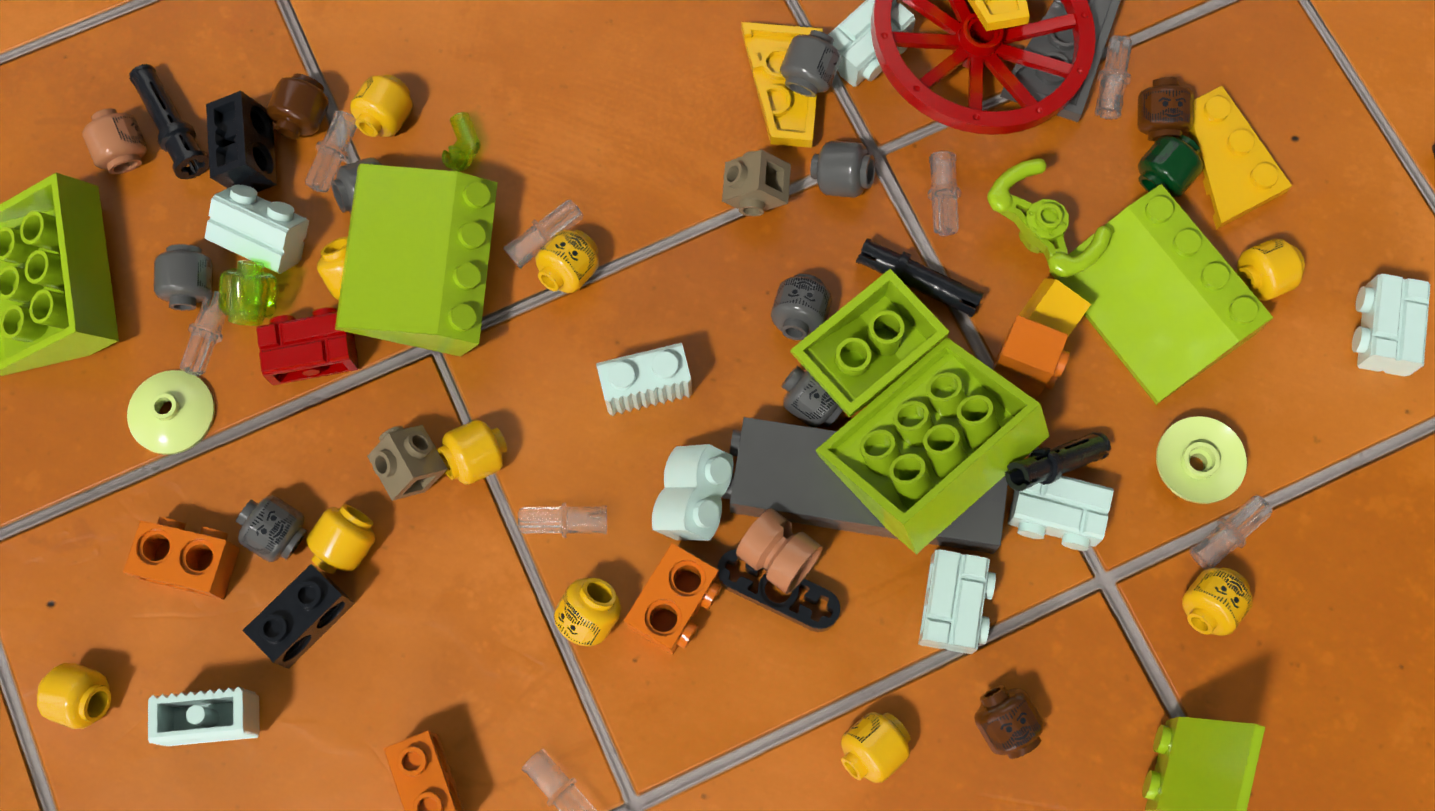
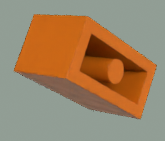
M1017 315L1001 345L992 370L1037 400L1044 388L1052 390L1057 377H1061L1070 356V352L1063 350L1068 334Z

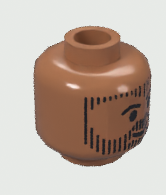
M113 108L103 109L94 113L91 116L92 121L85 126L82 135L95 166L108 170L110 174H122L139 167L142 163L141 159L147 152V146L136 119L127 113H117L116 109Z

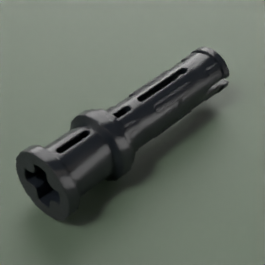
M142 64L132 69L129 73V79L134 84L159 130L158 143L162 150L169 153L174 162L172 168L175 175L180 179H192L206 172L209 168V156L205 151L200 150L196 143L194 128L181 120L159 80L155 68L149 64Z

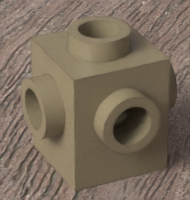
M762 149L746 152L742 157L725 162L722 202L739 209V212L746 216H760L766 210L788 204L791 164Z
M423 425L406 429L403 426H395L380 435V442L367 456L392 501L426 492L447 470L445 463Z

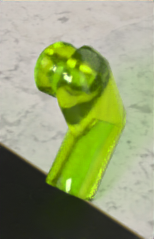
M467 112L457 113L450 118L457 141L454 145L448 147L449 151L443 150L442 162L452 171L459 172L469 168L481 146Z

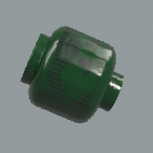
M1170 135L1161 136L1138 164L1140 184L1148 192L1162 184L1173 198L1180 197L1203 170V163L1198 155L1201 151L1200 147L1191 138L1181 135L1179 138Z

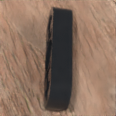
M737 549L726 552L719 560L717 568L719 570L718 578L726 590L811 631L823 632L829 630L836 623L840 614V604L837 597L831 591L803 579L792 591L788 600L782 603H775L769 600L765 593V587L769 582L766 578V573L760 579L757 594L749 591L753 586V581L745 577H740L737 582L730 580V571L726 569V566L728 564L735 566L741 560L736 556ZM746 563L745 571L757 577L758 570H754ZM799 588L808 591L803 597V600L817 604L819 599L827 601L826 610L832 613L831 617L822 616L819 622L811 619L812 610L801 604L798 613L789 610L797 600Z

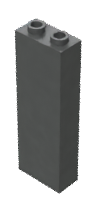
M747 417L743 419L742 431L733 430L729 454L737 457V462L730 485L722 496L723 499H730V513L760 517L766 510L772 508L792 523L898 539L883 526L817 455L816 449L837 431ZM1005 476L929 544L994 554L1001 546L1008 485Z

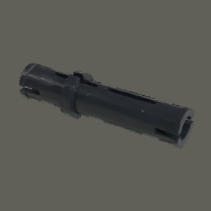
M869 238L866 239L861 249L862 252L856 260V263L865 265L881 274L891 269L905 285L964 312L969 317H973L984 294L911 260V254L903 252L901 255L871 241Z
M1092 432L1082 438L1064 443L1053 449L1048 447L1039 448L1033 451L1028 458L1010 463L1006 467L1011 470L1005 472L1006 481L1016 491L1026 490L1038 483L1043 485L1051 484L1060 479L1061 475L1108 457L1109 453L1105 451L1111 450L1110 441L1103 433Z

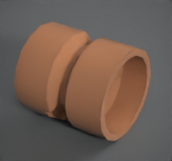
M770 508L748 529L737 547L736 556L756 571L765 568L767 570V580L785 594H789L813 568L821 555L823 547L803 531L793 534L792 523Z

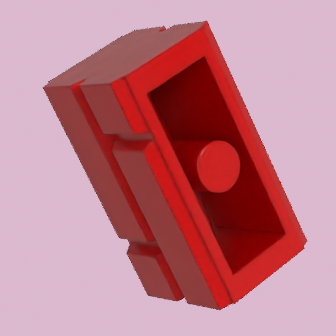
M331 307L320 308L313 311L311 317L300 319L290 315L276 316L269 320L268 325L257 326L261 372L272 385L358 370L354 334L335 330L338 309Z

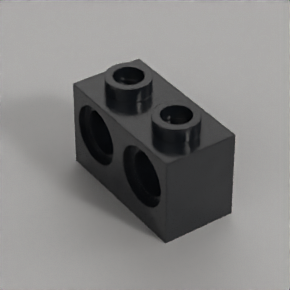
M242 91L206 104L210 178L226 188L233 185H246L254 188L257 192L276 186L277 172L273 121L268 117L266 108Z
M310 564L242 631L273 663L289 669L355 603L323 571Z

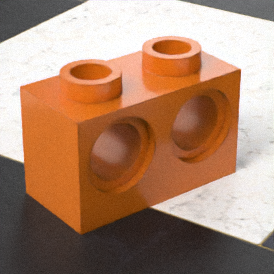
M159 517L157 524L140 520L123 573L141 581L224 600L240 551L239 547L227 541V533L208 527H201L200 533L184 530L185 523L165 517ZM169 541L170 549L168 554L163 559L157 561L155 557L157 548L162 543ZM212 551L213 560L210 566L205 570L199 571V558L204 553Z
M671 543L624 619L626 627L672 655L678 646L685 649L699 626L693 622L701 607L709 610L722 588L721 585L716 583L719 579V570ZM684 572H693L700 577L701 583L696 590L686 593L680 591L675 586L677 577ZM661 610L672 611L677 616L676 625L667 632L657 631L651 624L653 616Z
M428 730L383 748L404 811H465L439 734Z

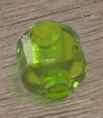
M237 261V268L227 269L220 275L219 310L228 315V321L231 323L249 326L263 325L264 319L270 318L276 311L278 279L270 272L264 271V264L261 262Z

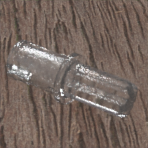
M1114 35L1109 39L1105 67L1099 71L1097 76L1100 81V89L1094 113L1104 119H1118L1122 115L1126 85L1130 84L1132 78L1127 72L1132 47V40L1128 36Z
M335 111L334 118L324 140L319 141L316 145L318 153L305 179V184L317 192L326 193L329 191L331 182L341 162H346L349 157L346 151L357 126L355 124L356 118L347 112Z
M939 151L931 154V157H929L931 188L928 190L927 196L932 200L934 232L938 233L939 236L956 234L959 229L957 199L961 196V189L957 186L956 154L950 151Z
M566 200L539 222L534 219L532 221L533 226L503 248L518 268L521 269L537 255L539 250L558 231L569 230L581 221L583 214L573 201Z
M210 290L208 296L203 299L195 323L190 324L188 328L191 337L180 363V369L185 373L194 376H201L205 373L216 342H221L223 339L221 330L233 302L232 298L218 291H215L213 294Z
M1253 496L1227 520L1220 518L1217 521V527L1189 550L1191 556L1202 568H1214L1231 551L1237 547L1243 548L1247 544L1245 538L1271 516L1272 507L1261 496Z
M562 502V507H522L518 512L519 532L523 534L562 533V538H567V533L607 534V505H602V507H567V502Z
M544 748L533 755L522 767L523 772L527 773L549 798L546 802L549 807L555 805L559 811H597L575 786L577 780L574 777L569 779L547 755Z

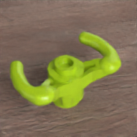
M1042 158L1021 162L1007 169L996 179L987 194L989 205L993 211L1000 213L1017 225L1020 229V241L1023 242L1027 249L1037 254L1044 253L1049 269L1055 275L1067 278L1083 272L1093 265L1106 250L1112 236L1111 229L1107 226H1100L1097 228L1091 243L1081 254L1076 257L1069 256L1063 237L1069 226V214L1065 207L1055 200L1042 199L1031 203L1010 194L1009 190L1015 183L1026 177L1041 174L1047 167L1045 160Z

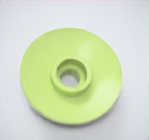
M180 370L160 372L145 380L132 395L127 410L128 426L135 440L144 448L164 455L182 453L196 446L208 434L215 417V402L208 386L197 376ZM170 401L172 403L171 410L166 414H160L161 407Z
M1194 416L1174 423L1162 435L1157 446L1156 464L1160 477L1174 494L1193 503L1210 504L1227 498L1238 489L1246 474L1247 457L1241 440L1231 428L1213 418ZM1190 458H1199L1203 462V470H1195L1190 465Z

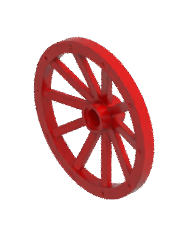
M875 0L871 15L873 47L878 62L889 82L909 104L924 115L948 127L965 132L987 135L1010 134L1036 127L1048 121L1064 109L1074 98L1089 73L1095 53V25L1087 0H1060L1067 15L1004 30L1002 28L991 31L985 30L975 12L971 14L965 0H949L957 20L928 0H901L950 35L894 32L891 28L893 0ZM1072 29L1074 36L1072 64L1006 44ZM897 47L953 50V53L918 79L905 64ZM1001 59L1066 79L1054 92L1037 102ZM960 65L969 69L968 107L946 100L930 90ZM985 66L1022 108L1009 111H982L983 68Z

